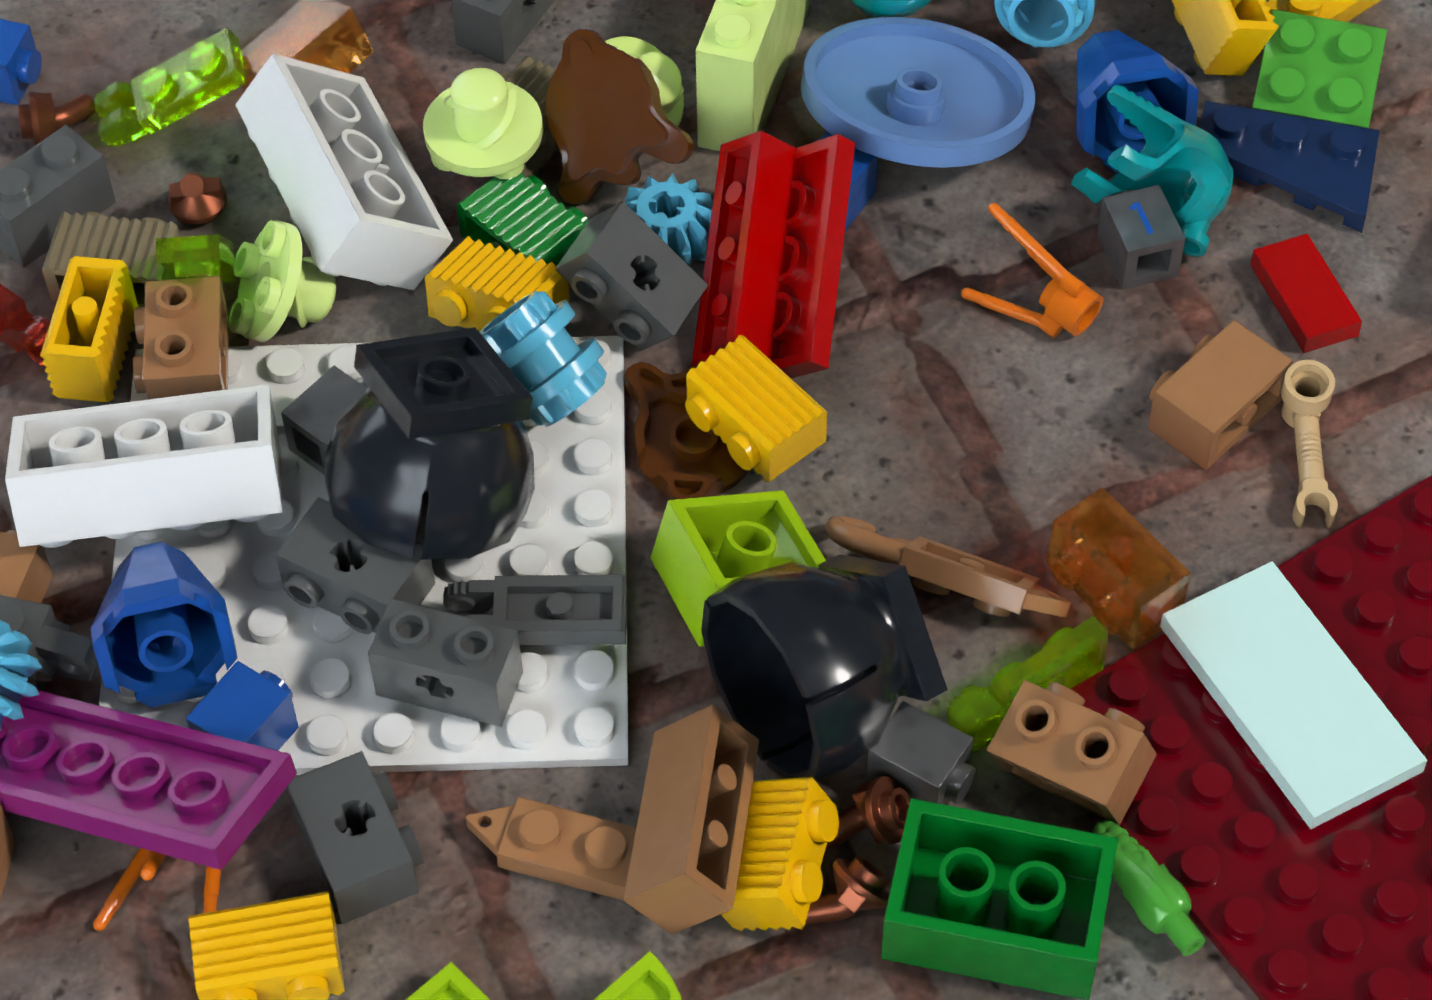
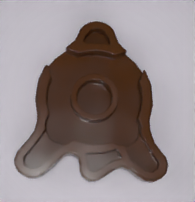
M578 29L567 36L563 44L562 59L549 82L545 107L550 132L558 144L562 155L563 171L559 191L563 200L570 204H584L593 197L599 185L604 181L619 185L636 184L641 177L639 158L644 152L671 164H680L687 161L694 150L693 140L688 133L674 125L665 115L661 105L659 88L650 69L639 58H633L626 52L617 49V47L607 44L594 30Z
M639 362L627 368L624 380L626 391L636 403L639 412L633 428V452L637 467L646 480L664 493L667 500L718 496L735 487L746 477L749 471L742 469L734 461L728 451L727 444L723 443L720 436H716L712 429L708 432L699 429L687 413L685 407L687 400L686 375L691 368L670 375L649 363Z

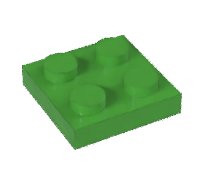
M1273 9L1272 15L1275 17L1273 22L1279 25V27L1265 45L1252 109L1369 128L1387 29Z

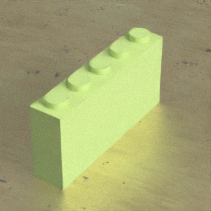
M715 0L696 48L698 147L720 151L721 144L761 130L764 131L813 0Z

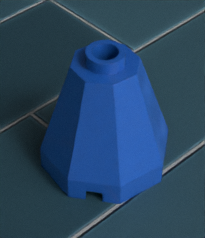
M1118 30L1094 33L1077 50L1076 137L1084 151L1093 157L1094 154L1099 156L1104 165L1114 172H1118V170L1107 164L1108 157L1112 152L1124 145H1128L1137 152H1140L1145 146L1146 141L1143 132L1138 131L1137 127L1132 125L1129 119H1125L1123 114L1118 112L1117 108L1108 101L1107 94L1113 86L1121 85L1126 87L1128 91H1133L1137 96H1142L1144 100L1151 101L1154 106H1160L1176 117L1196 126L1198 88L1190 76L1159 53Z
M163 542L134 547L118 567L91 626L92 644L104 687L120 693V686L135 692L136 701L149 707L206 696L216 685V673L225 664L228 670L238 658L225 599L184 552Z

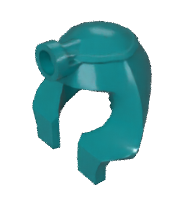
M1121 85L1113 86L1107 94L1108 101L1117 108L1118 112L1123 114L1125 119H1129L1130 123L1136 126L1138 131L1143 132L1146 144L1140 152H1137L1128 145H1124L1112 152L1108 157L1107 164L1119 172L1109 180L1104 179L1086 167L1074 175L1071 185L1084 193L1094 204L1102 201L1104 197L1113 196L1125 190H1139L1160 185L1185 236L1183 254L1192 257L1205 255L1210 243L1207 232L1211 222L1225 209L1232 194L1233 168L1222 145L1207 131L1176 117L1160 106H1154L1151 101L1144 100L1142 96H1137L1133 91H1128L1126 87Z

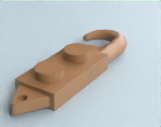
M832 516L825 524L826 534L839 546L876 561L906 566L908 575L914 577L913 585L924 591L938 595H949L950 590L974 598V607L995 616L1009 617L1011 612L1020 614L1026 609L1064 618L1067 617L1071 602L1038 585L1040 578L921 536L913 541L902 538H888L877 534L874 525L852 517Z
M518 797L513 806L466 816L467 828L497 856V866L499 868L619 900L624 899L636 827ZM484 824L490 825L488 827H481Z

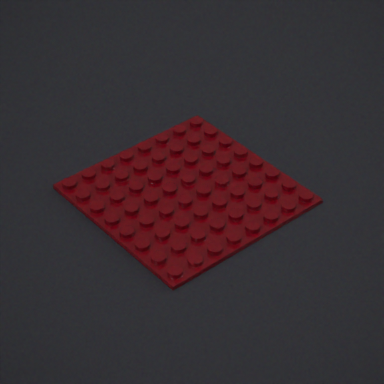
M1431 475L1277 566L1425 756L1427 763L1424 771L1419 775L1310 829L1165 633L1071 688V690L1085 699L1084 707L1104 716L1109 708L1116 709L1130 715L1145 726L1143 733L1157 755L1126 812L1120 827L1127 830L1129 836L1134 837L1139 845L1147 849L1159 865L1164 863L1170 874L1183 885L1191 899L1190 917L1260 1000H1432Z

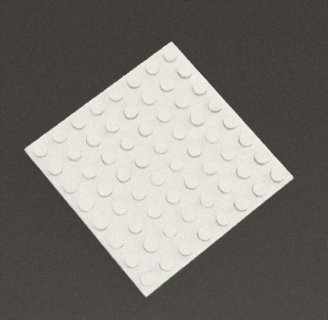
M620 336L572 337L577 345L590 338H595L602 347L604 353L598 361L607 373L604 385L580 407L550 426L536 425L531 418L522 421L526 427L534 454L535 490L524 519L508 543L471 558L431 559L435 585L420 606L461 616L483 615L471 614L470 612L465 614L462 612L456 613V611H450L449 608H445V604H443L444 587H447L448 583L452 584L454 581L460 582L461 580L464 582L469 580H495V576L623 575L626 576L627 580L623 338ZM365 343L228 347V389L270 384L281 450L283 513L269 514L265 518L253 522H241L236 519L203 523L197 528L184 531L171 528L139 531L131 537L116 539L112 580L118 567L134 547L163 542L184 552L225 599L238 656L232 666L237 661H240L259 674L263 670L272 672L281 678L292 691V701L299 728L279 751L291 754L297 775L305 774L360 751H363L372 773L381 771L419 772L629 765L627 621L626 644L520 645L523 674L502 727L376 695L368 657V651L376 633H360L348 626L340 616L319 606L307 608L295 602L284 591L275 555L318 497L330 502L326 489L325 475L289 450L281 412L334 365L353 379L362 378L354 368L356 345ZM136 349L135 356H143V349ZM133 378L130 402L148 400L146 393L137 394ZM428 489L425 490L422 496L416 541L421 544L424 543L430 496ZM493 608L484 614H493ZM225 664L216 673L217 683L230 670V668L226 669ZM101 678L99 706L188 728L185 718L205 696L149 707L136 701L135 692L120 686V693L104 687Z

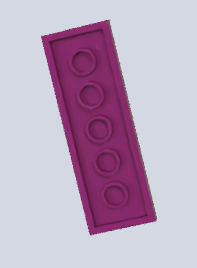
M39 690L37 691L40 695L33 697L23 696L19 701L24 719L12 720L4 716L0 731V803L4 811L219 870L225 867L297 775L291 754Z

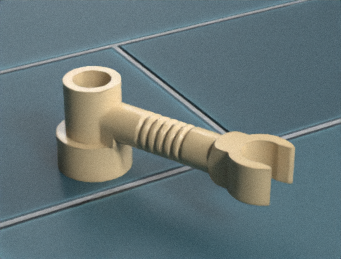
M1301 360L1292 364L1286 371L1281 387V397L1284 402L1281 411L1282 417L1289 426L1294 428L1299 489L1292 517L1299 529L1305 517V506L1316 505L1322 508L1326 515L1325 522L1327 528L1331 527L1338 509L1337 499L1328 490V482L1324 476L1319 427L1321 412L1328 407L1334 392L1335 378L1332 371L1326 365L1315 360Z

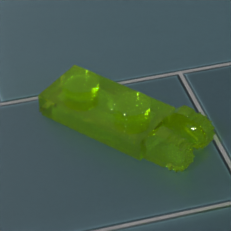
M227 27L158 66L150 68L145 73L132 79V83L115 82L107 86L106 90H101L100 93H97V97L94 100L96 113L98 112V116L103 117V120H100L101 123L98 124L99 137L102 139V143L105 142L107 146L113 145V147L116 145L121 146L122 144H127L130 140L134 141L148 132L153 134L245 84L246 75L239 38Z
M215 234L156 238L157 264L173 270L175 277L185 279L220 276L221 282L236 280L234 274L235 255L233 242L223 236Z
M1094 616L1074 629L1071 627L1060 629L1048 639L1041 651L1023 663L1014 661L1003 667L995 675L989 687L970 685L960 692V696H954V700L949 701V707H947L948 725L973 737L972 753L978 752L980 747H987L991 743L1024 680L1044 689L1047 688L1049 682H1055L1071 689L1103 670L1108 638L1107 629Z

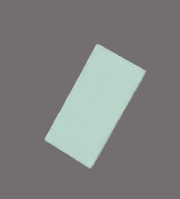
M1273 561L1162 614L1160 627L1310 829L1424 771L1427 763L1425 756Z

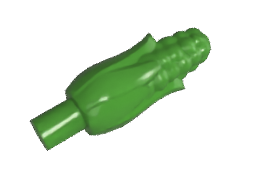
M1109 819L1097 822L1092 833L1118 838L1112 873L1113 878L1123 891L1121 895L1130 903L1141 923L1155 934L1166 933L1183 956H1189L1198 951L1206 940L1188 917L1191 910V899L1183 885L1170 874L1164 863L1159 865L1150 852L1139 845L1134 837L1129 836L1127 830L1120 827L1118 823Z

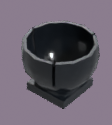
M475 327L356 345L354 368L369 387L351 401L335 424L324 458L325 483L333 516L365 543L413 558L422 496L425 490L428 489L430 496L421 560L471 558L510 542L527 513L535 490L534 454L526 427L522 422L530 418L533 400L530 393Z
M840 554L819 564V568L789 562L734 579L711 594L704 601L701 632L712 677L732 719L759 739L757 751L759 758L762 762L767 760V767L783 778L812 777L815 780L847 768L879 743L899 697L906 696L926 702L948 690L906 566Z

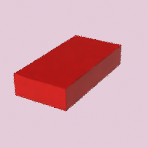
M1308 233L1253 249L1250 266L1303 354L1359 336L1362 320Z

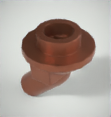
M28 92L29 104L18 105L22 140L33 139L34 146H36L63 126L71 127L96 112V104L93 98L87 94H82L54 108L52 93Z
M190 172L181 181L169 184L168 206L171 214L181 222L203 224L217 218L226 208L227 194L219 177H207L197 172Z
M890 776L876 777L874 780L860 784L852 795L855 804L838 813V833L833 841L827 842L826 849H832L866 828L876 843H899L902 840L910 803L908 793Z
M856 856L852 862L842 858L836 859L833 863L837 893L820 895L817 901L811 902L805 925L840 921L852 917L859 910L887 907L889 893L885 887L890 882L888 877L863 857Z

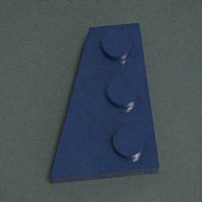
M1205 101L1200 128L1210 133L1220 142L1233 168L1234 177L1257 187L1266 183L1272 184L1294 194L1293 203L1311 211H1314L1317 205L1344 216L1343 225L1362 233L1366 219L1380 130Z

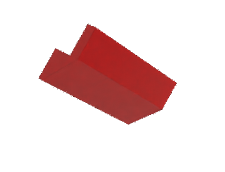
M761 130L721 144L703 280L708 286L700 296L691 368L697 366L700 361L706 362L708 357L715 355L719 348L725 349L727 344L734 342L738 335L745 336L790 378L829 368L855 142L836 134L795 148Z

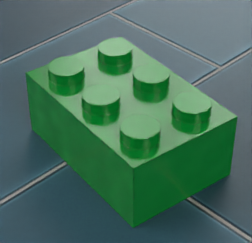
M911 798L884 918L881 959L1090 1000L1118 838Z

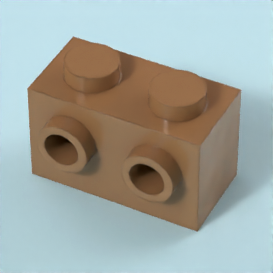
M220 276L145 281V307H135L134 311L136 339L138 344H144L143 356L133 357V378L137 394L146 393L148 399L228 389L229 314Z
M1024 680L986 751L1003 772L1104 819L1112 820L1120 826L1157 755L1143 733L1145 726L1130 715L1116 709L1109 708L1104 716L1083 706L1085 699L1061 684L1049 682L1047 688L1044 689Z

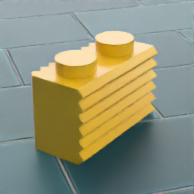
M1172 0L1175 7V18L1184 27L1194 49V60L1206 75L1243 76L1279 27V25L1273 22L1275 17L1268 13L1271 8L1264 4L1266 0Z
M468 236L425 276L428 316L437 319L440 323L449 327L459 326L465 329L475 327L480 332L503 311L533 291L546 292L555 304L566 300L570 305L569 282L555 269L556 266L552 261L546 264L542 258L536 261L532 255L525 258L521 252L516 255L511 249L505 252L500 245L494 248L490 242L484 245L480 239L474 242Z
M74 256L69 260L40 357L44 358L45 372L49 374L47 379L51 381L52 394L58 398L109 402L115 398L113 391L117 389L116 381L120 379L119 371L123 369L121 362L126 359L124 352L129 350L127 342L131 341L130 333L134 331L135 307H138L128 266L123 260Z
M738 335L736 340L729 342L725 349L719 348L717 353L710 355L706 362L700 361L698 366L691 368L686 375L687 400L685 407L691 420L704 432L712 429L714 434L720 436L723 443L727 444L728 451L734 461L746 471L754 468L757 474L762 475L765 482L772 481L826 442L827 411L743 335Z
M812 777L753 781L734 906L732 910L720 914L732 928L743 931L744 928L752 931L756 928L766 931L768 927L777 931L780 927L790 930L792 927L800 930L804 928L810 904L817 901L822 892L823 877L820 867L827 842H831L836 838L839 829L837 806Z
M329 891L188 916L195 986L199 1000H327L330 994L339 996L345 992L336 921Z

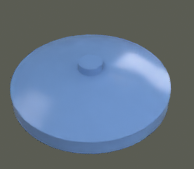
M870 18L846 23L826 32L808 50L801 79V94L805 106L813 118L830 134H839L855 142L856 149L893 162L922 167L969 166L987 162L1014 149L1026 136L1035 105V90L1029 75L1019 62L1005 50L989 40L964 29L917 18Z

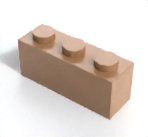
M710 705L655 731L653 735L623 901L671 935L728 912L734 906L759 739L715 705Z

